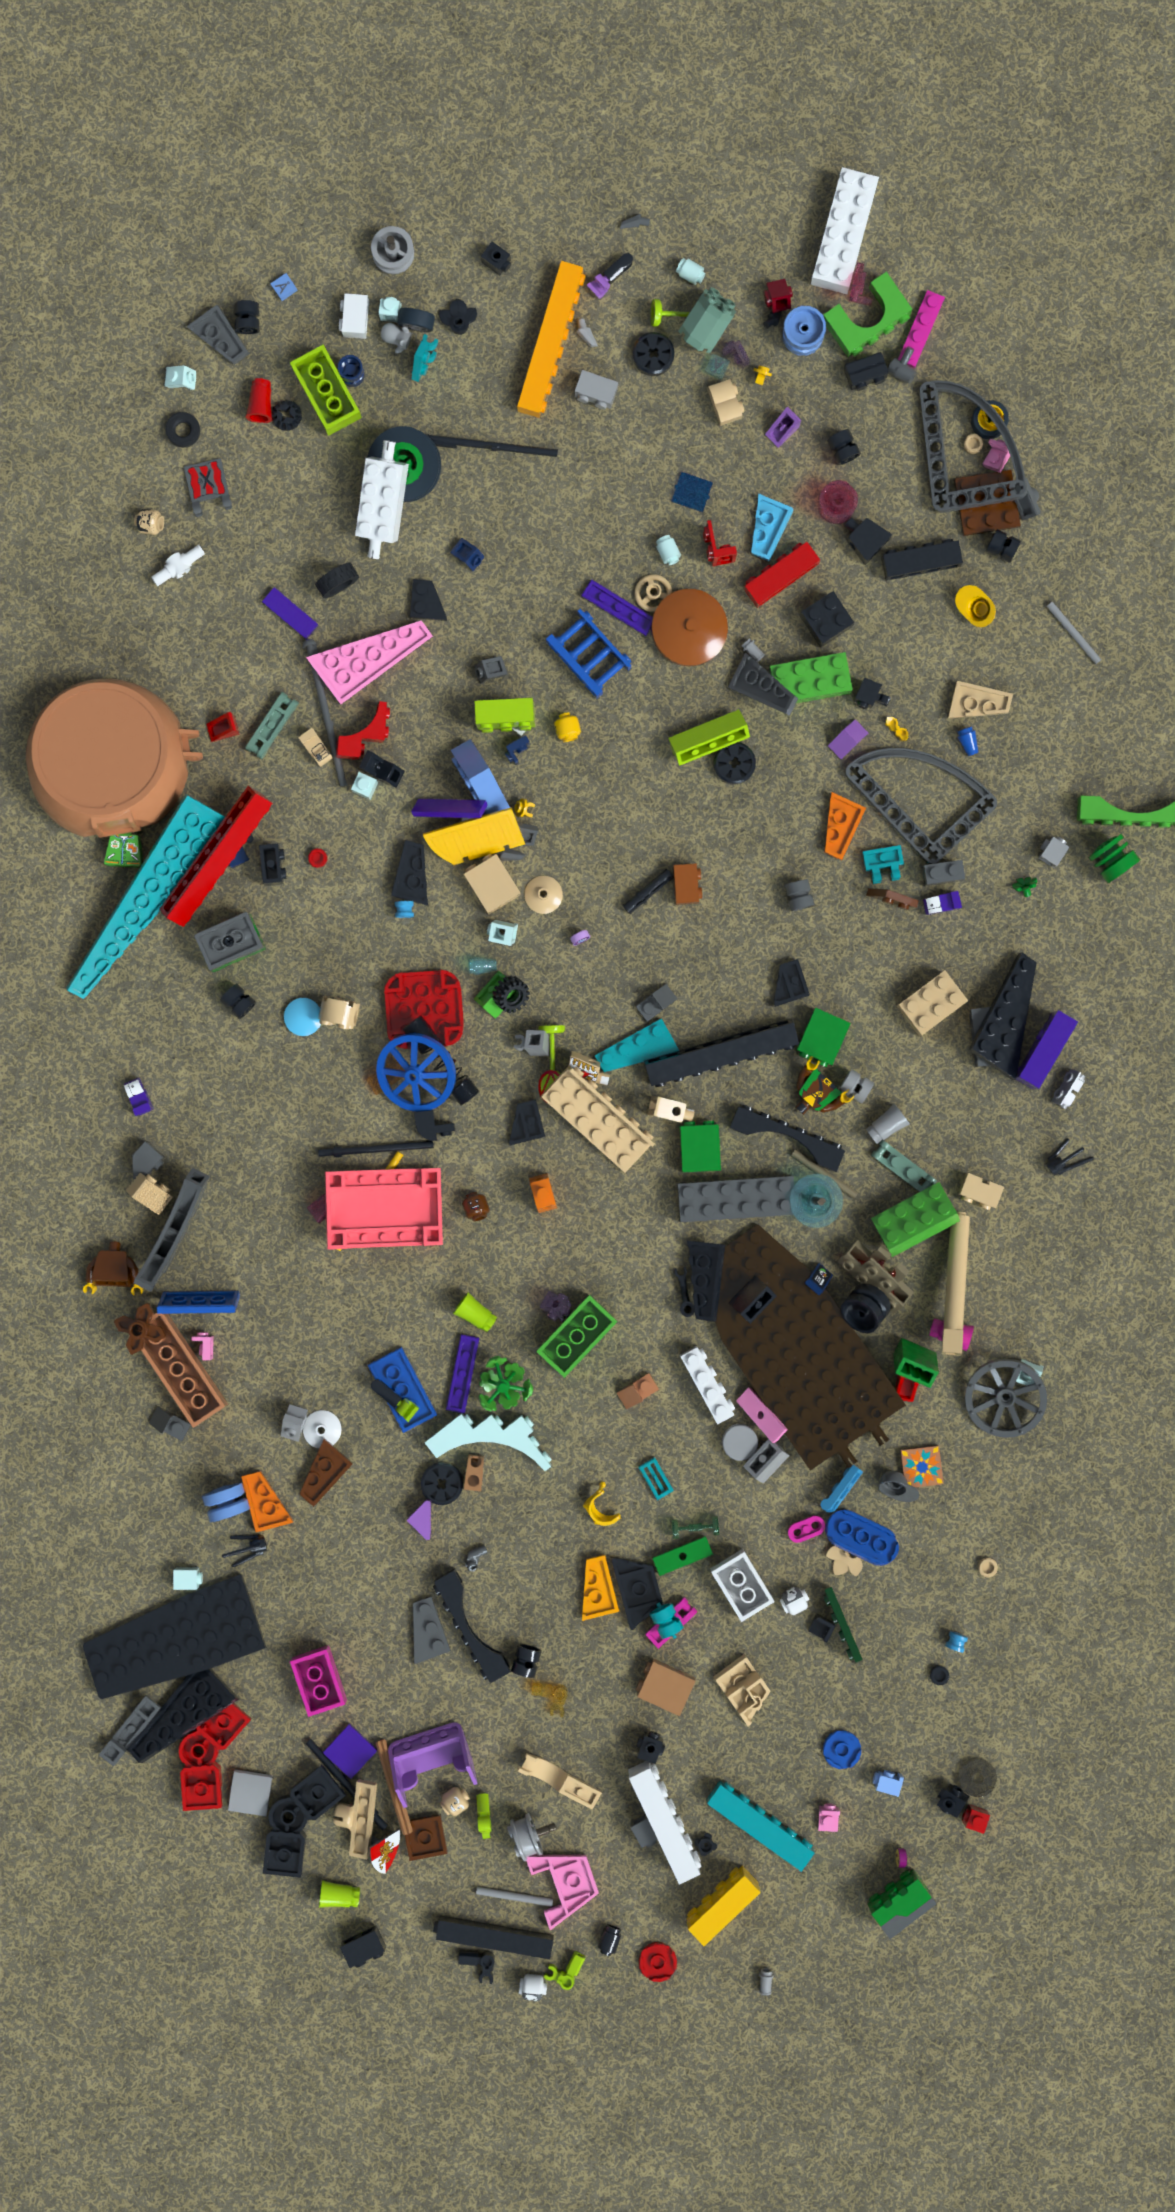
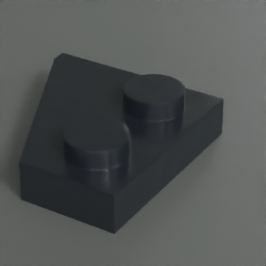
M413 579L410 618L447 621V616L433 581Z
M796 959L779 965L774 1007L810 996L799 960Z
M532 1100L517 1104L509 1145L546 1137L537 1101Z

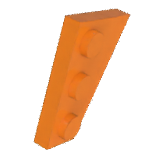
M831 792L824 853L842 861L866 807Z
M261 1471L241 1476L250 1505L255 1532L294 1522Z

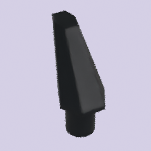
M771 311L767 315L768 319L763 322L764 327L768 329L772 325L774 327L777 326L782 311L775 313Z

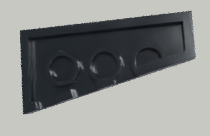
M687 1241L690 1252L689 1264L692 1270L691 1282L694 1288L695 1318L716 1322L725 1245Z

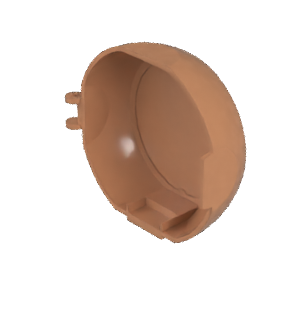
M108 678L80 682L53 697L41 710L31 727L26 745V764L32 791L39 805L53 821L79 836L98 835L99 838L141 831L140 827L155 825L162 820L180 798L188 777L186 761H199L203 759L202 753L190 752L189 739L199 737V731L181 729L180 721L171 708L156 694L135 683Z

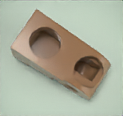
M469 1454L464 1490H482L484 1456Z

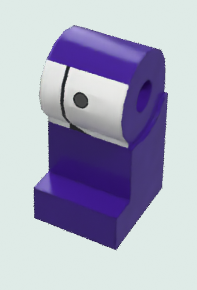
M958 891L923 900L926 915L962 908Z
M139 1077L124 1083L135 1116H140L154 1110Z

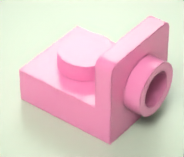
M990 439L989 444L992 448L984 460L983 466L1001 473L1010 454L1005 441Z
M197 1332V1336H192L191 1341H203V1344H200L199 1354L202 1356V1360L213 1359L214 1336H208V1332Z
M825 1803L824 1806H819L818 1831L838 1832L840 1810L835 1804Z

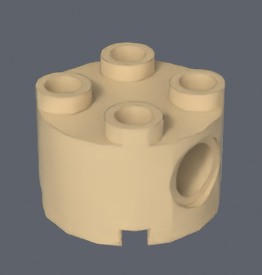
M323 996L318 1018L320 1019L319 1023L324 1025H335L336 1023L338 1028L353 1029L357 1023L360 1003Z

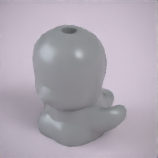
M386 323L382 327L380 335L386 343L397 345L395 352L400 353L408 348L413 333L409 332V329L405 326L400 328L393 323Z

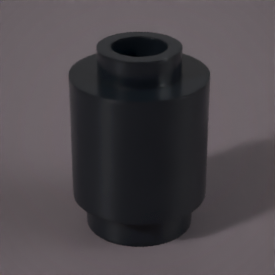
M610 1924L603 1928L597 1946L601 1949L600 1953L607 1956L616 1953L621 1939L620 1928Z

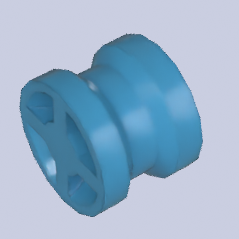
M395 902V907L397 908L395 918H413L412 907L414 902Z
M950 1631V1639L946 1642L945 1646L963 1653L965 1650L964 1643L968 1641V1637Z

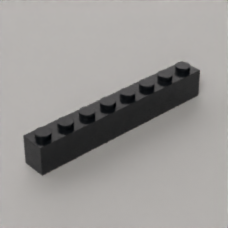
M790 1018L644 1060L651 1087H661L669 1081H682L686 1076L692 1075L695 1077L702 1075L707 1070L717 1071L721 1069V1066L737 1065L742 1060H755L763 1054L773 1055L777 1050H790L795 1048L799 1041L794 1022Z

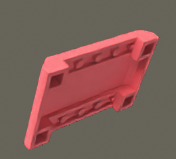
M441 1168L325 1172L326 1238L328 1250L443 1245Z

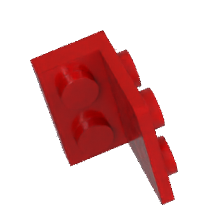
M707 520L703 531L704 543H708L706 550L708 562L712 561V566L734 563L737 556L736 546L731 547L728 544L716 549L711 520Z

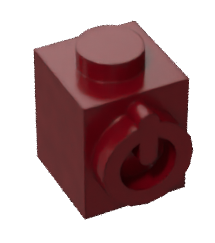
M780 279L766 283L767 290L763 291L766 307H771L773 313L791 309L793 293L791 286H787L786 280Z

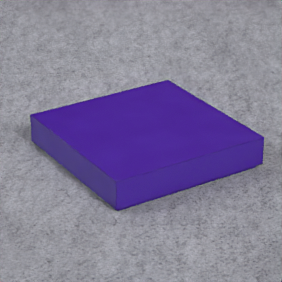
M349 1723L323 1751V1754L352 1779L377 1752V1748Z

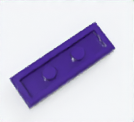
M275 587L262 601L264 605L305 639L318 626L313 619Z

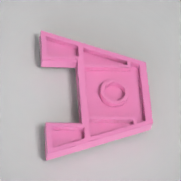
M531 1855L528 1857L527 1864L531 1875L550 1869L561 1901L560 1905L544 1910L550 1930L599 1894L587 1855Z

